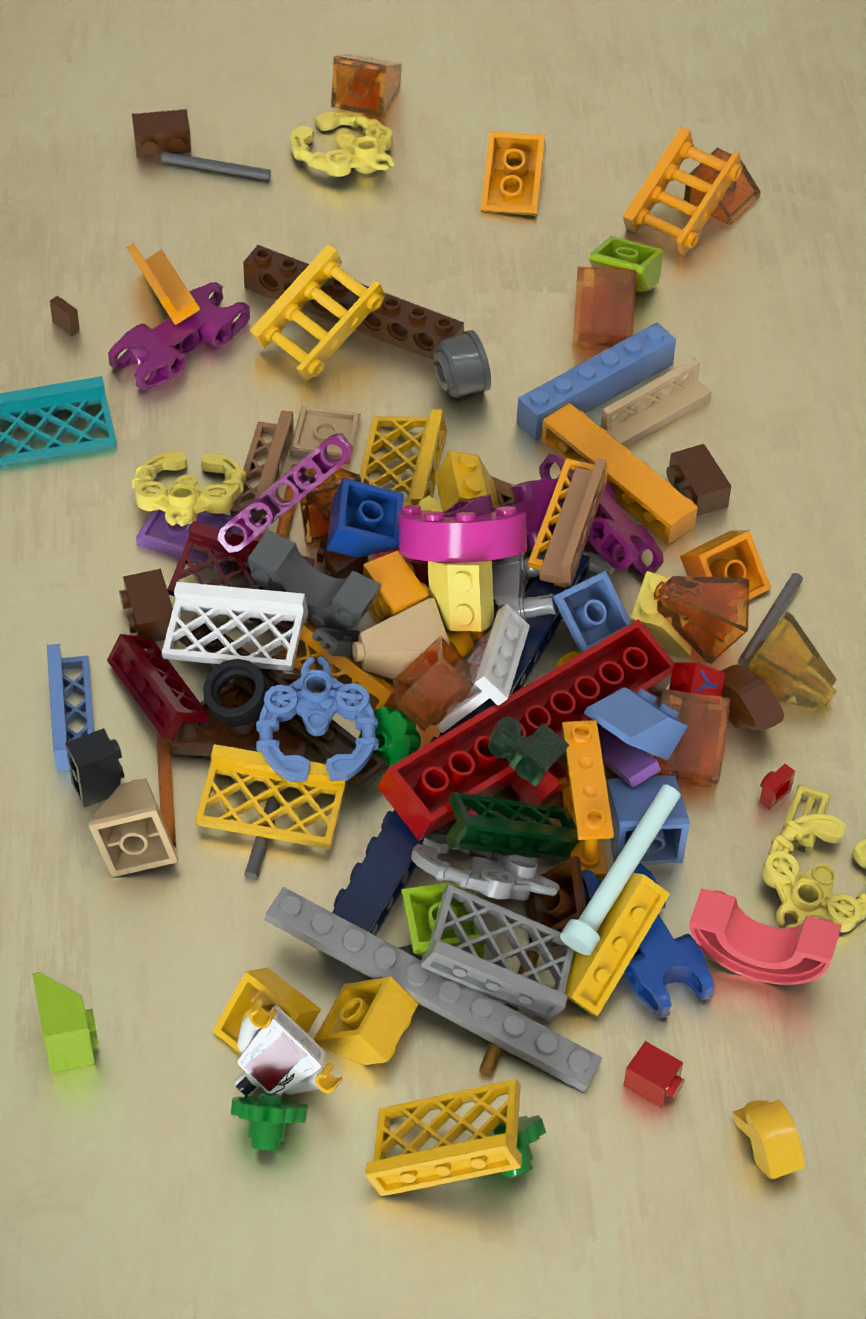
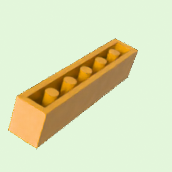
M569 402L543 419L541 441L565 460L566 458L581 460L594 465L597 458L607 460V482L614 490V500L667 546L695 528L698 507L694 502L676 490L669 481L664 480L655 473L647 463L639 460L626 446L617 442L604 428L599 427L590 420L583 411H579Z

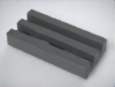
M319 627L316 628L311 638L315 641H321L320 646L324 649H329L328 653L332 656L353 657L352 645L353 642H358L361 632L359 630Z

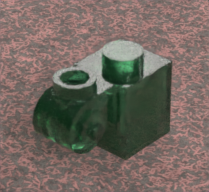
M511 717L501 718L490 734V743L488 744L490 752L497 758L505 757L511 762L509 765L516 770V773L536 787L559 762L569 744L544 723L530 737H523L520 735L521 725L516 719Z

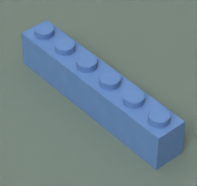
M658 322L520 396L518 398L516 423L535 441L538 440L542 434L543 419L569 402L579 411L586 413L673 365L676 338Z

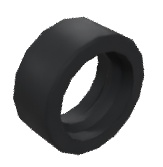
M232 659L217 665L208 674L203 686L204 700L215 718L226 725L237 727L248 725L260 718L264 706L265 693L270 689V686L259 667L252 662L243 659ZM239 677L252 679L256 689L254 695L246 704L232 709L225 708L220 704L218 697L221 689L227 682Z

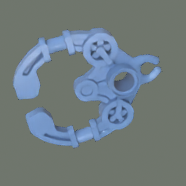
M310 656L302 665L301 677L289 686H273L265 693L264 706L259 721L256 722V729L259 732V741L256 742L257 752L262 753L267 764L282 778L289 782H307L310 772L309 760L300 755H284L279 749V741L273 740V732L279 731V722L288 721L298 714L302 718L309 734L322 736L328 731L333 716L338 713L344 719L355 720V729L362 730V738L356 739V748L351 754H336L327 759L326 771L330 781H347L359 773L369 761L373 751L379 749V740L375 737V730L378 729V719L375 718L370 705L367 689L355 683L344 685L333 678L331 666L323 656L317 659L323 670L310 671V666L315 662V659ZM313 690H321L322 692H320V693H313V692H311V691H313Z

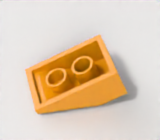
M489 131L481 212L537 216L546 158L545 135Z

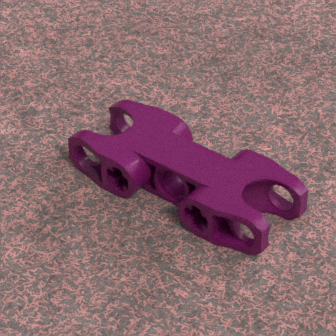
M210 282L189 292L199 306V311L177 325L169 318L154 329H151L146 324L135 326L112 346L108 352L109 365L114 369L120 370L131 364H142L134 374L136 386L141 390H149L166 383L183 371L187 364L186 355L206 342H209L214 347H220L233 339L249 321L250 306L244 302H236L229 307H218L224 297L222 293L223 286L217 282ZM127 349V350L124 352V354L118 358L119 354H120L123 350ZM151 372L150 377L145 380L146 376Z
M343 433L329 436L268 489L231 518L220 529L217 540L228 553L240 551L311 490L340 468L350 457L354 446ZM334 444L339 446L342 450V457L340 459L331 458L327 453L328 445ZM313 467L316 473L309 478L305 475V471ZM283 484L292 487L294 491L293 499L287 501L281 499L278 495V487ZM264 509L267 514L260 518L256 512ZM234 526L242 529L244 533V539L238 545L230 544L226 539V531L231 533V527Z
M548 454L539 466L540 477L542 479H552L550 476L552 464L556 462L562 471L565 459L558 455ZM570 470V473H569V476H568V479L570 480V482H571L572 477H573V474H574V471H573V470ZM606 482L588 536L589 542L615 569L627 571L632 564L641 573L646 574L647 571L656 573L664 562L662 551L647 529L642 525L633 524L614 500L613 488ZM565 498L561 499L559 503H564ZM647 549L653 554L652 563L648 567H646L641 559L642 553ZM616 556L622 557L624 559L621 562H618Z
M559 478L525 481L510 486L514 502L499 506L515 507L516 512H526L527 549L534 548ZM483 495L455 503L443 513L447 517H456V513L474 512L476 516L496 512L498 507L493 508L491 495ZM556 524L550 526L549 528L552 535ZM502 559L492 560V563Z

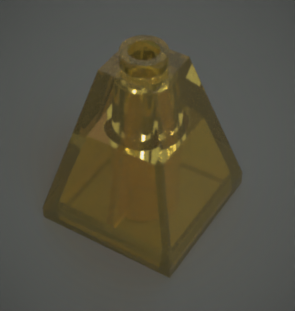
M787 611L757 651L747 668L765 679L777 700L816 710L820 703L827 706L837 692L832 687L837 679L794 616Z

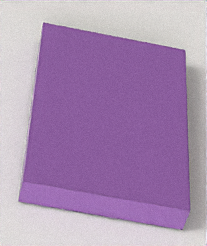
M160 509L152 511L136 536V545L180 559L189 537V529L192 523L185 526L178 524L171 526L165 519L166 512ZM204 511L197 514L196 522L221 529L233 517L223 513L213 514ZM231 527V533L240 535L242 529L239 527ZM192 548L189 555L192 563L200 564L209 560L205 552ZM230 560L218 564L222 572Z

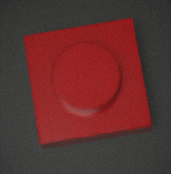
M784 764L776 772L770 771L760 784L762 791L759 803L770 810L792 789L795 770Z

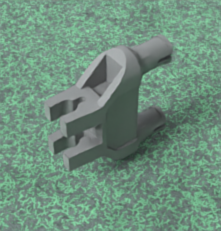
M519 554L499 560L492 565L494 620L498 610L506 604L525 621H528V618L556 614L553 593L525 598L526 581L530 577L539 576L540 570L528 567L530 557L525 558L524 555ZM545 555L539 556V559L544 560Z

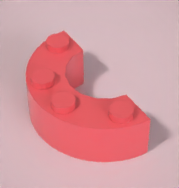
M703 888L700 890L689 922L690 931L695 942L715 962L746 978L780 985L807 983L822 976L830 966L842 925L833 923L828 919H817L806 916L803 923L796 927L783 929L769 927L754 921L744 914L738 906L736 897L729 896L722 891H710Z

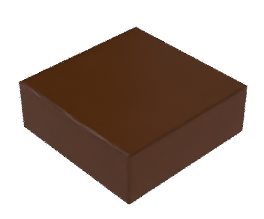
M59 296L51 299L52 322L71 336L78 333L80 328L77 309Z

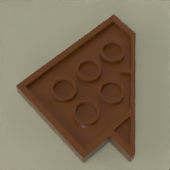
M280 651L271 658L286 660V652ZM271 670L289 685L301 677V675L284 674V671ZM232 683L222 688L218 697L220 704L229 709L238 708L250 700L248 696ZM205 700L200 703L210 715L206 724L184 721L175 739L170 741V754L211 757L214 744L257 752L256 742L259 741V732L256 729V722L259 719L243 726L226 725L215 718ZM279 722V731L273 732V740L279 741L280 751L284 755H300L305 758L307 744Z

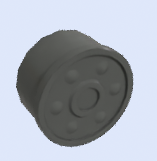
M468 330L463 334L438 342L436 352L433 354V363L438 381L444 391H447L454 398H460L490 390L491 372L483 344L474 330Z

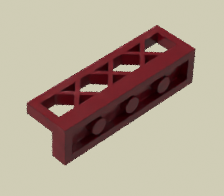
M120 634L107 662L161 737L174 740L184 721L206 724L210 715L170 661L163 659L162 651L155 641L148 637Z

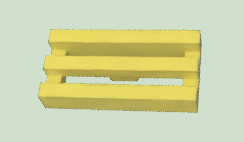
M798 784L785 822L786 820H794L803 795L809 796L802 816L811 814L816 799L822 800L817 814H825L831 794ZM809 834L808 838L803 837L801 841L793 839L791 843L795 849L801 846L805 848L804 852L811 854L817 836Z

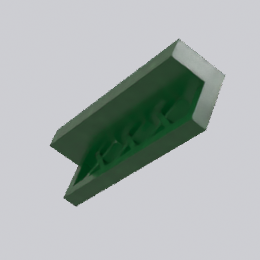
M453 792L449 798L457 819L446 835L450 848L564 862L580 841L578 840L577 829L568 808ZM465 807H470L479 815L468 814ZM492 810L499 811L508 819H502ZM520 814H524V815L529 816L531 819H533V820H534L535 822H537V823H532V822L528 821L526 818H524V817H523L522 815H520ZM549 818L559 819L562 826H558Z

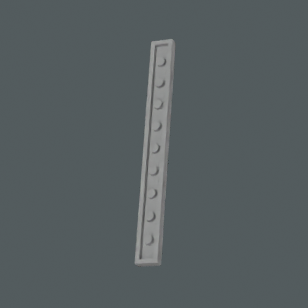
M285 887L281 889L265 914L264 920L372 979L391 976L417 1003L582 1092L586 1091L603 1058L477 990L420 967V959Z

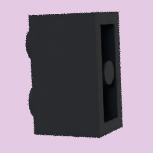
M103 728L65 742L71 783L83 807L85 808L108 799L121 784L120 779L125 778L123 768L118 760L122 758V753L116 739L110 740Z

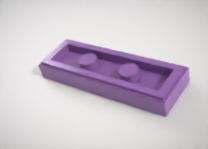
M604 727L598 731L603 763L632 788L661 771L657 760L647 752L625 743Z

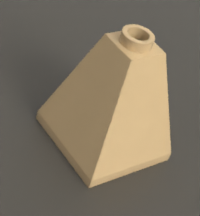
M435 598L426 599L360 633L358 642H353V659L355 662H360L362 670L432 691H439L441 689L451 646Z
M147 778L134 779L120 784L89 821V828L111 877L178 862V855Z

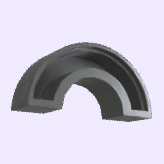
M267 530L248 557L252 579L265 590L305 594L308 607L307 621L315 628L346 630L355 627L381 589L380 583L355 571H352L348 578L345 579L334 578L322 573L303 558L298 551L296 543Z

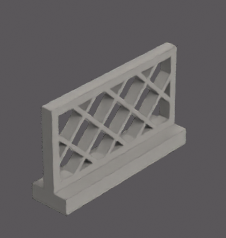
M448 884L444 888L429 947L422 956L420 967L547 1021H551L566 1006L568 995L564 994L574 950L561 940V932ZM454 899L463 903L469 914L457 919L450 906L451 900ZM485 914L494 916L501 928L489 932L481 916ZM473 920L481 936L469 941L461 924ZM452 928L461 944L454 947L440 941L443 931ZM522 928L528 931L533 942L522 946L513 930ZM505 934L513 950L502 955L493 938ZM552 941L564 946L563 956L554 960L545 943ZM485 942L493 959L487 961L478 957L473 946ZM537 947L546 964L534 968L526 951ZM517 956L526 972L520 975L511 971L505 960ZM549 969L556 981L555 989L543 985L538 974Z

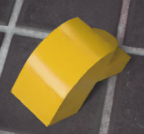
M755 1100L747 1103L744 1108L732 1111L735 1125L751 1138L756 1166L770 1179L806 1168L798 1131L790 1113L780 1100L771 1103L767 1100Z

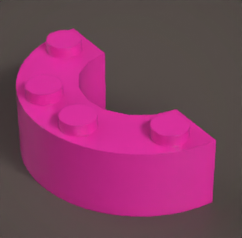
M419 505L402 506V510L398 512L399 552L401 555L411 559L432 562H476L512 557L527 551L526 512H516L515 507H498L496 512L476 516L474 512L456 513V517L444 516V513L439 511L421 510Z

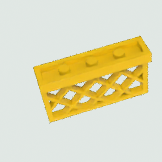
M431 409L429 417L374 416L358 482L380 487L392 480L396 486L390 490L400 493L404 491L408 495V501L403 502V506L417 505L420 500L429 495L433 498L436 485L435 474L440 466L447 435L443 409ZM380 427H393L395 429L385 436L379 433ZM414 427L424 428L422 432L414 437L408 433ZM402 435L407 441L395 448L390 442ZM382 447H386L390 451L380 458L373 454ZM415 447L419 452L407 459L403 453ZM395 458L402 462L391 470L385 465ZM380 469L384 474L372 481L368 475ZM408 469L414 473V475L404 481L397 477Z
M214 744L211 753V765L196 814L195 825L331 850L348 780L330 781L326 771V764L309 761L310 772L307 782H289L274 772L267 764L261 752ZM220 774L231 776L235 784L220 791L214 782L216 775ZM259 781L264 782L269 789L253 797L246 786ZM288 787L298 788L302 796L287 803L280 792ZM241 790L248 801L233 809L226 800V797ZM322 793L335 795L334 803L322 810L313 799ZM275 796L282 807L267 815L259 804ZM219 801L227 810V813L218 818L205 816L207 808ZM308 802L315 811V814L300 821L293 809ZM254 807L261 817L256 822L249 824L242 822L238 815ZM287 813L295 825L286 830L277 829L272 821ZM321 819L327 827L326 836L311 835L306 827Z
M517 1079L379 1108L373 1161L366 1162L365 1176L382 1197L521 1168L522 1155L517 1149L521 1085ZM508 1094V1100L497 1111L489 1106L498 1096ZM464 1103H475L463 1118L455 1114ZM437 1109L441 1111L428 1125L420 1121L429 1111ZM484 1111L492 1115L479 1130L471 1125ZM407 1118L394 1132L389 1130L390 1119ZM449 1118L457 1122L444 1137L437 1133ZM500 1123L506 1125V1133L487 1137ZM415 1126H418L422 1131L408 1145L402 1139ZM465 1130L473 1134L468 1141L452 1144ZM431 1137L438 1141L432 1149L418 1151ZM397 1144L404 1149L398 1156L386 1158V1155Z

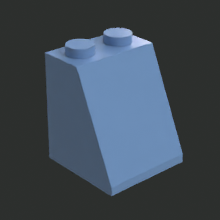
M653 775L633 788L620 777L607 779L606 786L614 837L610 838L614 862L662 785L672 786L681 795L675 776ZM682 795L641 859L640 863L642 865L683 863L690 823Z

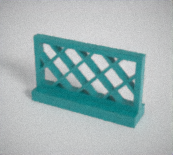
M102 376L0 393V421L7 420L12 423L5 433L0 431V448L5 442L18 448L11 455L0 456V467L117 447ZM97 404L102 406V410L96 417L84 411L87 406ZM62 410L72 412V415L66 422L54 417V414ZM33 415L42 417V420L36 427L24 422V419L27 416ZM78 417L90 422L84 432L71 426ZM48 422L60 427L54 437L41 431ZM97 426L107 431L109 438L96 440L89 435ZM18 427L30 433L23 442L11 437ZM66 431L78 437L74 444L65 445L59 440ZM35 437L48 443L44 449L34 450L29 445Z

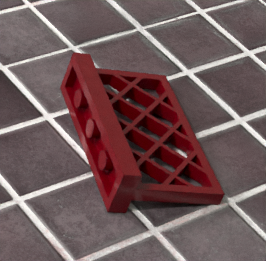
M193 521L189 529V537L168 586V594L175 597L176 582L189 575H193L197 584H204L198 572L213 566L219 578L205 583L207 585L219 586L223 584V586L230 587L229 581L243 576L249 589L264 590L260 584L255 585L248 574L252 572L248 563V557L259 541L252 540L240 551L228 553L217 540L220 529ZM226 531V539L230 544L238 545L242 543L243 536ZM192 548L205 552L209 560L194 566L189 558ZM303 556L314 567L315 559ZM230 560L236 562L239 570L224 576L218 564ZM259 618L247 619L258 624L263 623ZM281 621L275 627L277 630L287 632L292 628L294 622Z

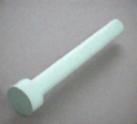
M662 785L579 919H570L561 932V940L574 951L583 955H591L598 944L600 936L596 931L681 797L680 793L672 786Z

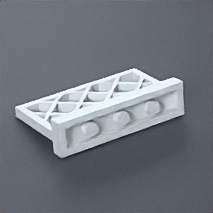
M176 582L174 590L176 599L162 650L163 659L221 664L226 660L243 659L252 662L261 669L293 671L303 623H306L308 617L305 594ZM182 611L196 612L200 616L187 625H184L180 620ZM217 615H228L231 618L229 622L219 628H216L211 622V619ZM249 618H259L263 621L261 625L250 632L243 625V622ZM281 621L294 622V627L284 634H281L275 625ZM205 623L212 632L197 640L191 631ZM237 626L244 635L230 644L223 634ZM270 630L276 639L262 647L255 638ZM185 635L193 643L184 650L172 649L174 642ZM217 638L225 646L216 653L207 652L203 648ZM249 641L257 649V651L249 656H240L236 652L238 648ZM280 645H283L288 651L286 660L272 659L268 653Z
M508 604L498 610L492 629L475 641L471 653L456 664L436 723V727L442 733L489 698L498 706L508 699L530 627Z

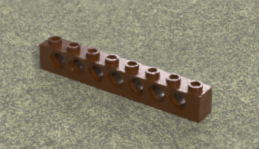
M257 245L243 262L244 288L278 300L309 264ZM329 278L321 287L323 292L347 310L359 299L357 295L335 278ZM385 293L386 296L381 306L376 311H372L355 329L361 333L433 360V354L436 352L438 342L463 334L464 322ZM314 299L309 300L301 309L335 323L340 320Z

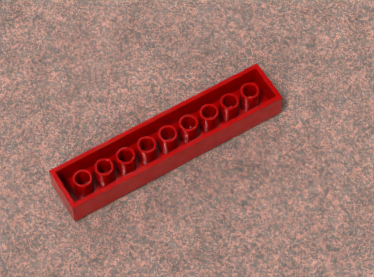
M638 619L511 694L499 706L494 704L388 767L377 788L420 841L456 819L449 802L453 792L485 797L493 796L511 785L539 757L550 755L556 757L565 751L562 722L593 721V719L584 714L587 707L624 687L637 693L642 688L655 696L670 684L674 661ZM597 723L598 730L603 728V726Z

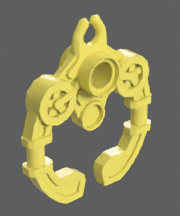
M330 111L314 118L315 126L322 131L333 130L340 125H348L354 128L360 126L363 128V132L366 133V136L356 137L348 133L338 135L336 137L337 150H332L326 155L319 151L316 153L310 152V147L307 145L314 138V130L312 128L301 125L291 133L290 141L294 159L298 161L303 160L307 162L308 166L324 170L329 175L335 177L348 175L352 168H355L360 173H373L377 170L388 171L389 167L395 166L393 158L385 153L393 146L392 130L389 127L383 126L374 118H367L366 114L362 112ZM380 162H388V165H386V164H379V163H380Z
M169 451L152 457L142 465L139 464L136 467V476L132 480V487L135 489L137 507L147 511L160 509L166 512L165 519L171 526L176 524L185 526L196 521L198 513L207 511L208 513L221 514L230 511L233 508V502L243 492L246 471L241 469L239 464L232 458L224 454L206 452L201 458L202 470L223 473L225 475L223 484L210 485L202 489L196 476L182 475L177 478V481L172 486L166 488L164 484L153 480L157 474L163 470L177 471L187 467L186 452Z
M812 814L802 816L793 821L786 820L782 826L783 831L780 835H775L770 842L771 848L763 864L761 874L763 880L770 887L777 890L782 902L776 912V921L779 927L785 924V914L797 922L796 924L787 925L786 928L800 925L805 917L809 916L817 919H828L833 923L842 925L840 932H849L858 922L866 918L865 893H859L856 899L847 894H836L833 896L832 889L835 872L829 865L818 864L814 868L800 873L798 861L791 855L794 849L791 843L793 839L801 841L808 834H815L825 842L838 843L844 834L846 824L833 815ZM866 838L856 844L852 852L856 863L866 869Z

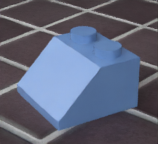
M606 571L553 596L580 653L631 624Z
M624 687L587 707L584 714L593 720H597L598 724L625 743L666 761L669 760L688 728L687 724L677 718L680 714L677 710L664 703L660 706L657 705L655 702L658 698L642 688L637 693Z

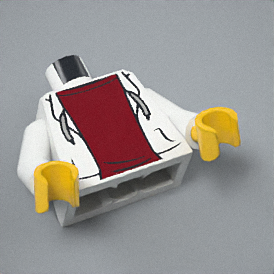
M259 999L253 1010L241 1023L237 1046L241 1053L237 1062L245 1071L234 1080L237 1089L245 1096L252 1095L260 1086L267 1093L274 1094L285 1093L291 1095L318 1089L325 1093H332L342 1082L343 1078H336L330 1074L334 1068L332 1063H328L323 1069H320L323 1066L326 1052L277 1004L268 1012L261 1007L264 1001Z

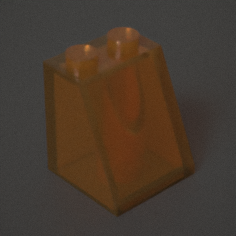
M355 54L335 55L333 58L331 107L384 117L400 89L402 63Z
M578 267L572 343L579 344V346L584 348H592L596 345H604L610 348L633 335L637 270Z
M663 689L661 704L664 703L680 713L677 718L687 724L688 728L668 761L655 755L653 756L661 769L655 775L675 776L677 782L678 778L692 780L691 784L698 787H711L712 783H719L730 698Z

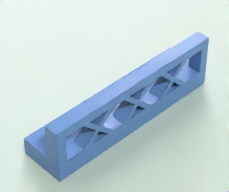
M60 644L47 645L52 738L56 770L60 771L69 770L65 742H68V737L73 740L95 732L89 656L62 658ZM83 667V672L74 681L64 675L63 669ZM74 691L85 697L76 707L65 700ZM76 717L87 723L78 733L67 727Z

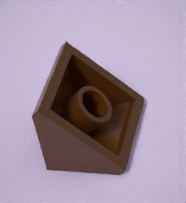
M573 856L540 875L557 883L560 889L554 896L530 892L529 899L525 900L527 918L559 932L563 931L570 919H579L586 908L581 863L580 858L577 856ZM529 935V942L532 943L533 940ZM552 941L545 943L547 947L561 946Z

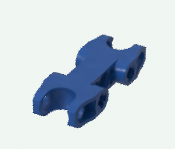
M639 862L633 873L644 874L658 884L651 871ZM588 869L582 871L586 906L601 884L595 874ZM666 902L664 903L662 909H665ZM658 914L624 973L637 997L657 1017L664 1018L670 1015L669 1010L672 1006L669 993L665 988L666 985L675 982L683 983L689 986L698 998L706 1000L713 996L714 983L707 968L704 954L690 934H684L674 939Z

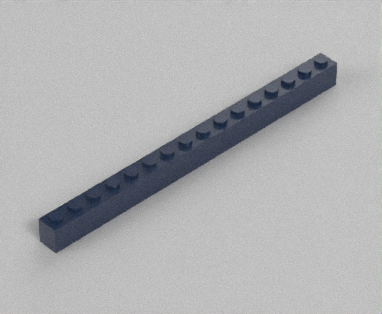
M582 554L571 587L587 580L590 564L589 556ZM539 576L530 577L525 588V598L549 595L550 593H553L555 596L571 587L555 586L554 583L540 580ZM557 605L556 614L528 618V621H526L530 627L509 696L524 687L562 623L563 617ZM489 698L445 732H441L438 737L434 736L430 742L496 703ZM395 809L393 812L388 811L381 825L382 830L378 837L373 836L369 841L366 857L362 863L357 862L350 875V883L346 890L342 888L338 892L334 901V910L332 911L337 916L375 936L380 932L400 898L401 889H405L418 866L412 861L411 855L413 848L417 844L423 845L424 838L420 841L416 838Z

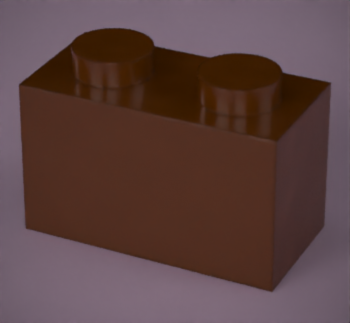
M187 109L132 114L137 157L162 155L163 151L170 153L192 152Z
M705 444L671 453L669 467L666 469L667 478L682 495L690 498L698 507L696 516L728 507L732 486Z
M156 569L123 576L124 590H120L119 595L123 610L129 608L130 614L126 615L130 634L136 633V636L152 638L155 642L165 640L173 607L162 570Z

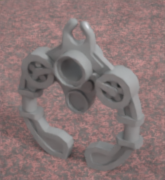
M431 833L424 838L423 845L417 844L413 848L411 855L412 861L427 873L435 876L436 880L442 882L446 880L458 884L460 888L476 890L481 894L496 899L510 898L522 901L529 899L530 892L554 896L560 889L559 885L554 881L536 874L538 864L532 858L450 848L446 840L448 833ZM451 849L460 850L467 854L474 852L485 856V858L473 857L470 869L466 871L452 868L450 863L442 862L438 859L439 854L448 853Z

